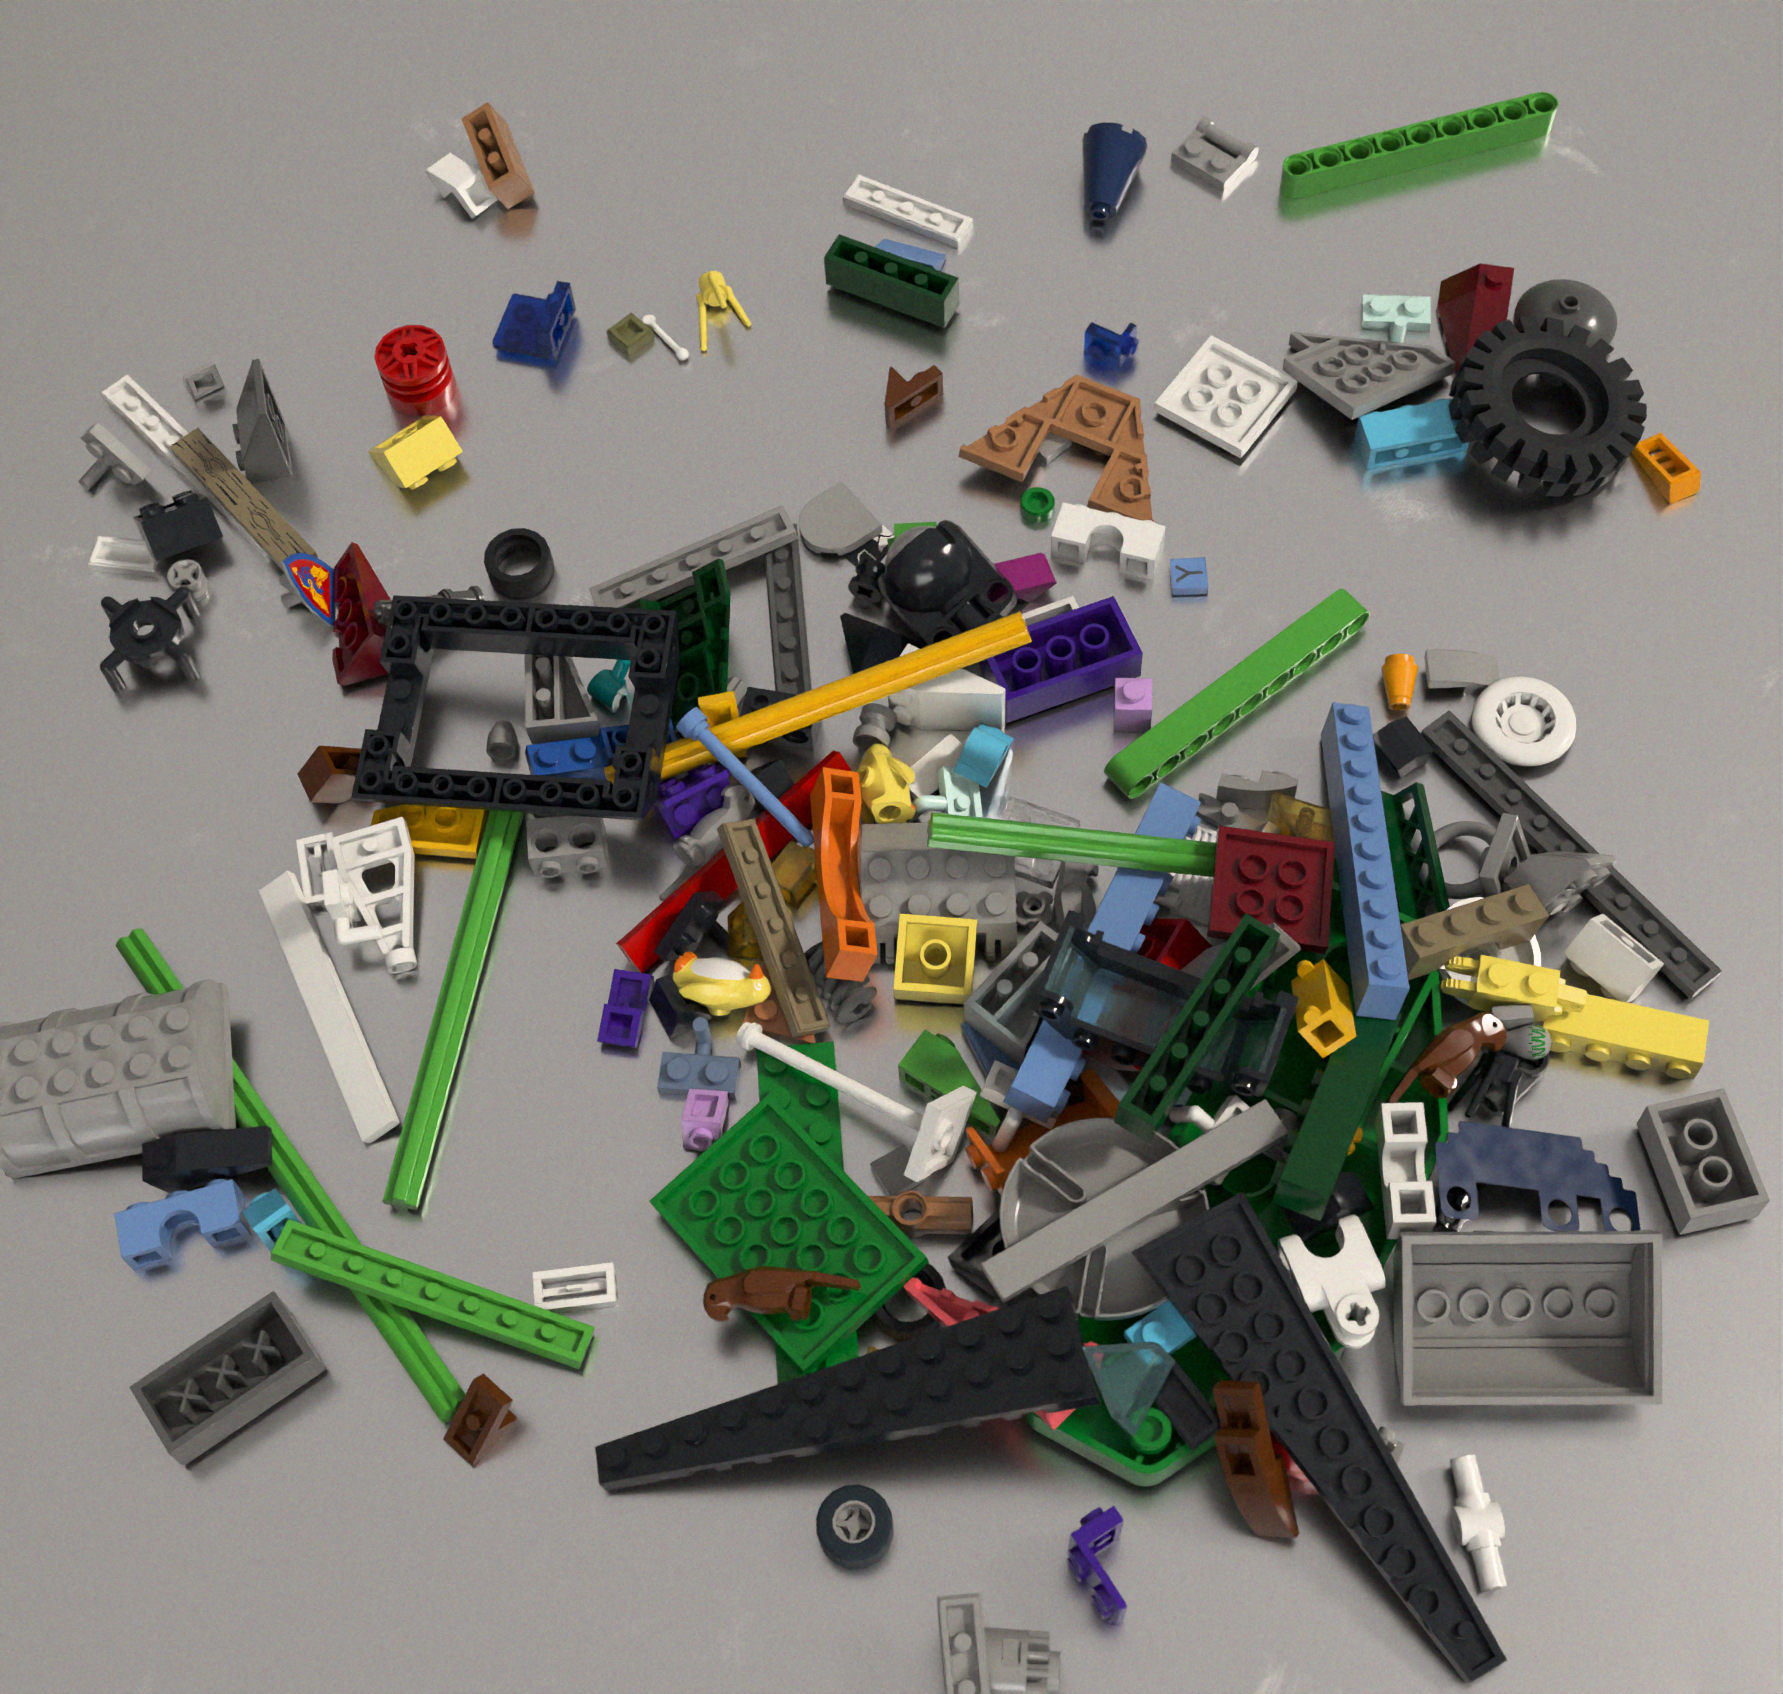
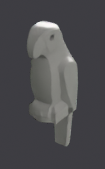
M738 783L727 785L721 793L724 796L722 808L704 816L696 824L689 836L680 837L672 845L680 860L686 863L684 872L659 896L661 901L668 898L723 849L717 828L722 823L748 819L753 810L755 800L753 795L743 785Z
M1061 862L1053 905L1058 934L1068 910L1087 916L1083 930H1088L1096 913V905L1086 881L1091 875L1094 877L1098 876V865ZM1071 950L1068 968L1075 956V954Z

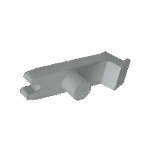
M1203 793L1199 794L1198 801L1204 805L1199 806L1195 815L1217 827L1226 826L1279 834L1281 831L1280 828L1270 821L1262 823L1238 810V806L1235 803H1223L1212 796Z

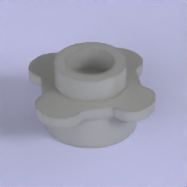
M1020 891L1016 895V903L1018 904V912L1016 913L1017 924L1034 928L1040 921L1047 926L1051 924L1053 916L1049 912V905L1053 902L1052 895L1047 891H1042L1039 894H1029L1027 891ZM1032 906H1036L1038 909L1036 911H1032L1030 908Z

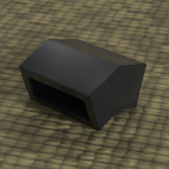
M1407 716L1388 723L1373 734L1375 746L1401 778L1413 769L1425 765L1434 752L1433 748Z

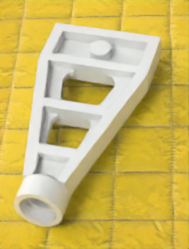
M399 817L330 838L338 872L344 883H350L353 900L367 925L380 923L375 907L399 901L400 923L382 928L383 938L376 939L384 954L387 972L399 974L414 969L418 965L413 949L415 855L406 820L403 817ZM392 862L395 865V884L393 888L376 894L371 893L363 881V871ZM396 946H402V947H403V948H399V949L392 950V949H393L394 947H396Z

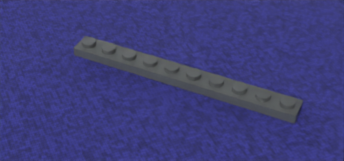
M1450 710L1422 730L1421 735L1433 748L1434 752L1500 816L1503 813L1518 815L1526 841L1539 853L1568 851L1599 854ZM1613 866L1608 869L1611 875L1604 882L1594 888L1588 886L1581 893L1602 914L1606 915L1661 960L1664 965L1660 970L1690 999L1719 977L1722 970Z

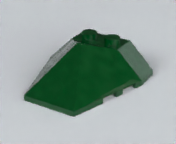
M716 559L693 571L694 585L661 602L638 599L623 607L677 612L680 664L670 718L675 733L679 732L676 729L679 721L693 708H699V697L727 692L731 593L723 559Z

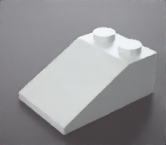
M907 644L900 656L916 651L919 648ZM962 668L888 696L889 708L896 713V721L903 725H912L922 730L972 731L974 727L978 728L981 723L1001 731L1005 728V688Z

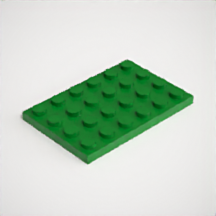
M770 1094L764 1097L649 1201L718 1279L751 1268L768 1266L821 1272L859 1281L861 1284L859 1291L822 1286L811 1288L812 1301L809 1317L806 1321H793L787 1312L772 1315L748 1311L805 1374L813 1371L929 1263L927 1257Z

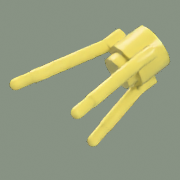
M718 271L706 272L698 280L701 292L696 295V299L699 305L700 349L703 352L707 350L706 304L713 307L720 306L721 308H726V300H728L746 327L751 326V322L735 298L732 288L726 285L723 275Z

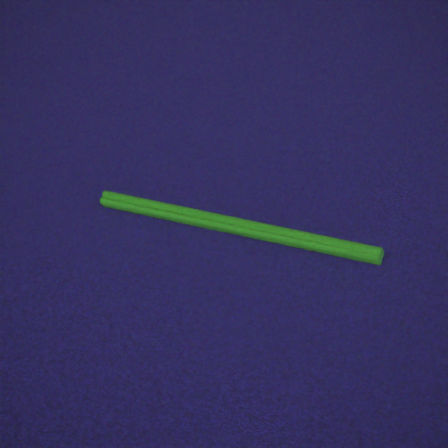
M134 929L128 937H121L117 941L116 948L147 993L155 995L184 989L143 929ZM232 1058L235 1121L240 1128L269 1126L271 1128L272 1165L267 1166V1168L307 1226L361 1244ZM351 1289L442 1423L452 1421L465 1393L407 1309Z

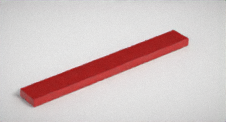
M833 750L778 799L805 827L812 822L810 793L822 768L852 771L838 751ZM767 809L755 819L769 859L794 838ZM724 848L616 943L637 972L644 973L660 958L654 952L655 948L694 892L715 891L725 900L738 888Z

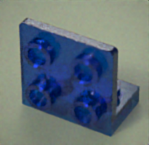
M557 281L553 293H549L546 299L516 293L512 294L493 338V348L556 360L576 311L571 284Z

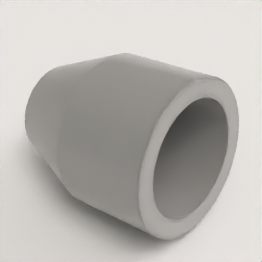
M496 722L488 734L486 753L492 759L506 761L515 756L517 736L510 722Z

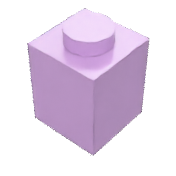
M1115 678L1113 732H1147L1151 728L1152 678Z

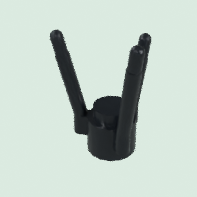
M1489 1048L1487 1053L1483 1052L1476 1067L1447 1104V1111L1452 1112L1477 1079L1481 1077L1483 1079L1465 1112V1116L1471 1118L1490 1084L1503 1087L1505 1082L1508 1081L1501 1126L1510 1127L1518 1083L1524 1073L1522 1070L1517 1069L1520 1059L1502 1049L1494 1053Z

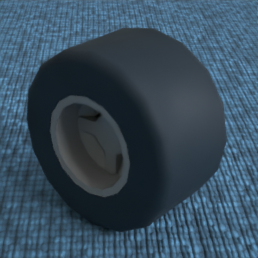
M860 1484L844 1485L832 1491L821 1503L816 1516L819 1542L824 1553L837 1565L849 1569L867 1568L879 1562L890 1548L894 1536L892 1513L886 1500L872 1488Z

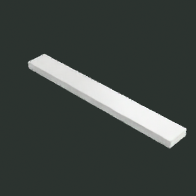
M128 374L100 393L103 400L199 494L207 497L210 505L263 557L268 555L173 454L170 446L189 433Z
M285 871L260 889L259 894L362 1142L370 1144L400 1124V1121L296 875L290 871Z

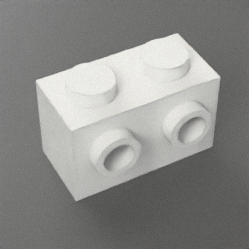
M1604 914L1591 918L1563 953L1571 960L1570 965L1576 972L1585 977L1590 976L1601 985L1600 990L1607 998L1626 1003L1636 999L1664 965L1661 960Z

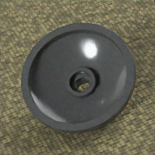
M1568 279L1548 280L1528 289L1517 302L1513 317V324L1515 325L1519 317L1535 316L1539 327L1542 326L1546 317L1563 320L1565 336H1568L1576 324L1590 331L1585 344L1590 348L1601 338L1610 345L1617 330V316L1610 301L1594 287Z

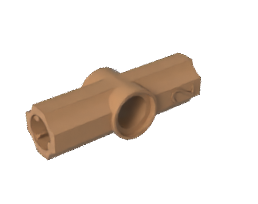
M906 1191L898 1196H868L908 1238H920L925 1234H972V1197L923 1196L915 1191ZM910 1209H917L922 1212L919 1218L913 1221L904 1220L902 1216Z

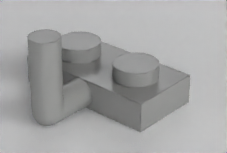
M99 422L90 427L80 438L86 443V449L94 457L98 458L79 480L80 485L87 490H90L111 466L113 467V473L125 483L130 482L133 486L141 482L151 472V469Z

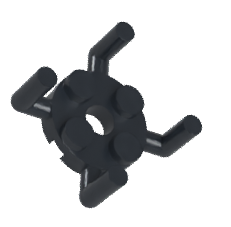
M179 587L167 600L159 597H150L151 600L139 601L137 598L123 605L110 596H106L101 600V606L110 620L109 639L114 650L100 663V670L113 691L118 692L125 687V682L117 670V667L124 660L150 668L169 655L178 662L188 681L194 682L200 678V672L190 653L178 645L184 638L185 631L176 610L182 606L186 616L190 619H195L200 614V610L187 587ZM145 625L154 626L150 633L137 635L141 627Z

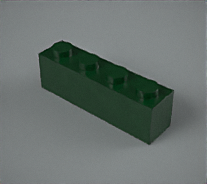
M840 234L824 256L827 285L945 328L959 306L958 277Z

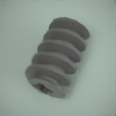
M823 941L813 945L804 953L811 974L815 976L817 986L822 988L824 998L829 1000V1006L836 1013L838 1022L844 1024L857 1021L871 1009V1000L877 995V990L875 987H866L870 982L868 975L863 982L826 978Z

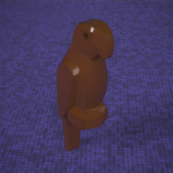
M1483 1012L1441 1031L1431 1040L1403 1074L1384 1103H1396L1417 1076L1420 1077V1085L1435 1098H1447L1456 1090L1457 1077L1471 1066L1481 1046L1490 1047L1491 1051L1495 1053L1505 1045L1507 1033L1503 1022L1493 1014Z
M760 1266L708 1283L704 1292L703 1305L709 1317L716 1322H728L730 1319L727 1315L736 1307L758 1314L775 1315L787 1312L793 1321H806L809 1317L812 1301L811 1288L822 1286L859 1291L861 1284L856 1279L821 1272Z

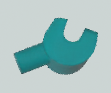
M617 660L613 670H601L591 679L587 687L589 695L613 713L619 708L620 699L623 696L626 699L628 698L627 683L624 678L629 670L630 660Z

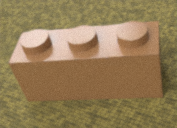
M489 102L461 118L487 186L498 200L509 209L535 193L508 124Z

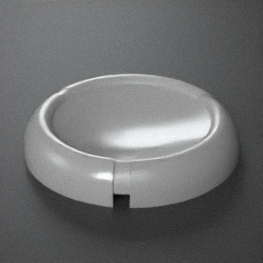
M1115 1118L1082 1119L1067 1123L1044 1134L1029 1146L1030 1154L1024 1160L1020 1157L1016 1161L1006 1180L1000 1205V1226L1005 1249L1170 1155L1179 1148L1158 1132L1150 1144L1114 1123ZM1198 1189L1032 1286L1030 1289L1038 1296L1067 1286L1072 1294L1077 1316L1095 1318V1320L1128 1319L1156 1309L1166 1303L1168 1299L1132 1252L1208 1211L1209 1204L1205 1189Z

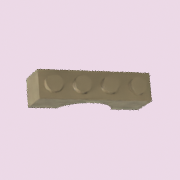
M1527 884L1401 924L1408 980L1435 972L1453 957L1480 944L1494 942L1497 948L1502 950L1530 941L1547 920L1549 914L1531 886Z

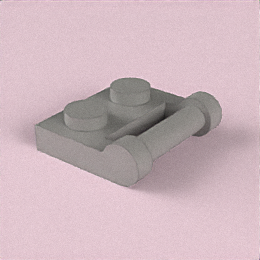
M1203 117L1197 124L1196 129L1172 152L1171 162L1224 192L1255 160L1259 148L1250 142L1247 144L1215 127L1212 120ZM1209 138L1239 156L1235 159L1204 140Z

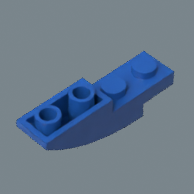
M671 719L666 744L677 741ZM629 724L600 728L598 736L526 745L525 756L530 775L607 780L604 768L613 765L616 745L625 746Z

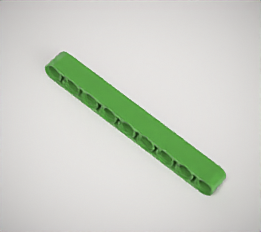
M1537 92L1292 154L1283 162L1280 191L1288 198L1300 199L1543 137L1552 130L1559 103L1554 95L1548 92Z
M1344 588L1335 591L1117 753L1107 763L1104 774L1129 799L1138 797L1354 635L1367 622L1370 612Z

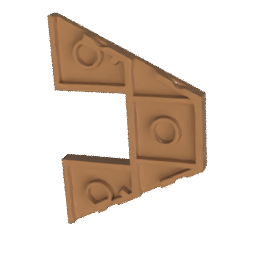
M1076 374L1065 381L1062 387L1054 388L1044 394L1041 401L1029 408L1023 407L1007 417L1002 425H994L988 429L987 434L968 446L962 445L960 447V458L1023 482L1049 432L1110 456L1088 500V508L1108 513L1116 512L1125 517L1154 522L1150 501L1151 488L1148 484L1147 455L1145 454L1143 442L1144 429L1141 422L1140 399Z

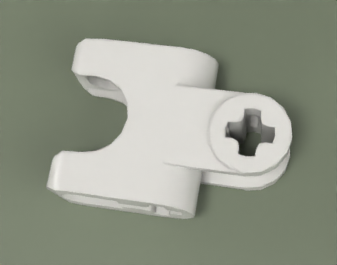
M1352 1214L1339 1219L1335 1236L1340 1252L1333 1257L1321 1258L1313 1255L1304 1246L1300 1236L1295 1234L1278 1239L1277 1253L1311 1313L1323 1309L1334 1337L1344 1347L1357 1349L1369 1344L1379 1321L1378 1307L1371 1292L1385 1288L1386 1282L1381 1264L1359 1217ZM1353 1317L1354 1321L1348 1322V1318ZM1363 1321V1325L1358 1326L1357 1322Z

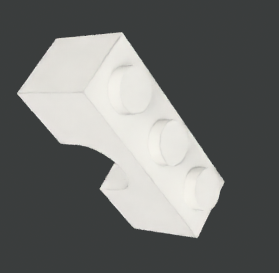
M1063 502L1051 535V556L1085 564L1088 553L1094 547L1109 545L1120 552L1119 572L1153 580L1164 547L1166 526L1159 525L1150 520L1142 521L1125 517L1116 512L1108 513L1091 509L1082 504L1073 505Z
M1423 1102L1381 1103L1375 1120L1387 1239H1398L1401 1231L1432 1232L1436 1223L1432 1181H1426L1424 1152L1428 1141Z

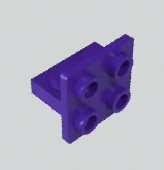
M714 763L705 764L687 771L689 775L677 781L672 777L660 782L657 800L654 804L657 805L672 838L677 839L692 831L704 816L722 808L724 796L721 793L730 784L727 777L731 776L728 769Z

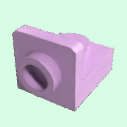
M689 1089L681 1119L683 1148L685 1150L705 1151L723 1135L722 1129L729 1103L728 1091Z

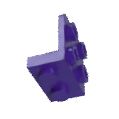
M1112 1506L1105 1512L1101 1507H1098L1079 1521L1082 1527L1070 1534L1067 1551L1069 1558L1066 1559V1562L1079 1582L1086 1579L1092 1588L1094 1595L1090 1598L1100 1616L1104 1620L1111 1617L1117 1625L1124 1620L1127 1605L1095 1555L1120 1539L1124 1520L1115 1506Z

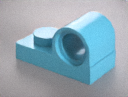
M981 723L978 728L974 727L953 772L987 788L1008 753L1014 738L1004 734L997 728Z

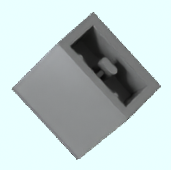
M1568 851L1532 854L1510 873L1504 881L1511 889L1529 884L1547 913L1553 915L1560 910L1565 913L1574 908L1583 899L1580 893L1588 886L1594 888L1611 875L1608 869L1617 860L1613 855Z

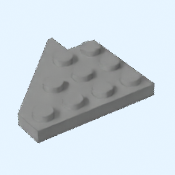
M1293 332L1290 333L1289 346L1298 352L1284 358L1282 370L1353 420L1452 375L1456 362L1432 346Z

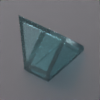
M1155 1342L1083 1346L1082 1349L1111 1418L1127 1434L1134 1437L1172 1369L1175 1360L1160 1344Z

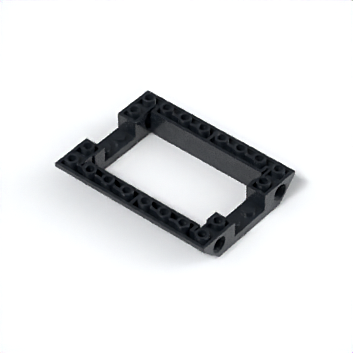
M393 595L380 657V663L389 675L377 730L365 729L351 796L353 801L644 820L658 796L680 664L678 617L676 611ZM434 649L631 660L628 677L635 688L626 744L625 746L616 745L613 761L615 769L614 783L612 784L610 780L411 767Z

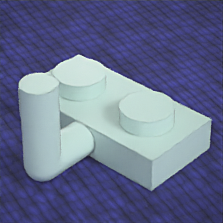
M1363 294L1361 301V329L1389 330V342L1397 343L1404 342L1406 331H1430L1431 297Z
M942 766L937 771L940 796H919L912 802L916 808L915 815L912 819H908L907 822H914L926 810L983 818L979 784L953 772L954 766Z

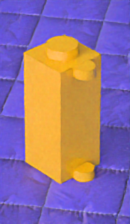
M1324 959L1315 965L1310 961L1303 960L1297 964L1299 976L1291 981L1293 995L1299 997L1295 1008L1297 1029L1322 1058H1325L1356 1037L1348 985Z

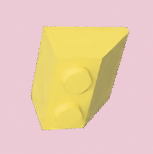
M423 416L368 451L371 458L397 487H409L411 490L428 481L426 475L435 469L441 472L457 462L455 457L463 452L441 416Z
M900 914L893 987L894 999L964 1005V1002L972 994L977 920Z

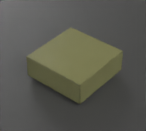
M632 312L606 331L608 339L628 357L654 339L653 331Z

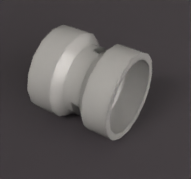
M869 703L864 705L859 716L861 725L855 729L852 738L853 743L863 751H866L871 745L876 743L883 744L888 749L890 743L888 733L895 727L896 713L889 707L881 704Z

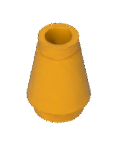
M1389 655L1385 658V664L1381 666L1388 708L1395 711L1408 710L1411 708L1418 666L1414 663V657L1411 655Z

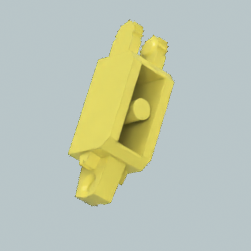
M1481 955L1478 960L1455 956L1444 964L1445 970L1471 976V981L1447 978L1441 982L1442 992L1468 999L1467 1005L1473 1009L1490 1012L1493 1006L1529 1004L1532 1005L1533 1021L1538 1022L1546 1021L1550 1015H1561L1562 1011L1580 1013L1582 1008L1585 1007L1587 990L1565 985L1566 980L1560 978V970Z

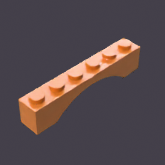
M823 767L810 793L825 974L826 978L863 982L878 954L875 925L864 909L858 880V829L862 802L859 772Z

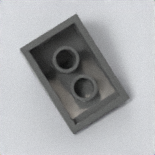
M254 359L251 362L236 408L238 423L233 424L236 443L240 444L241 450L236 451L237 464L240 471H246L251 484L292 476L285 420L260 359Z

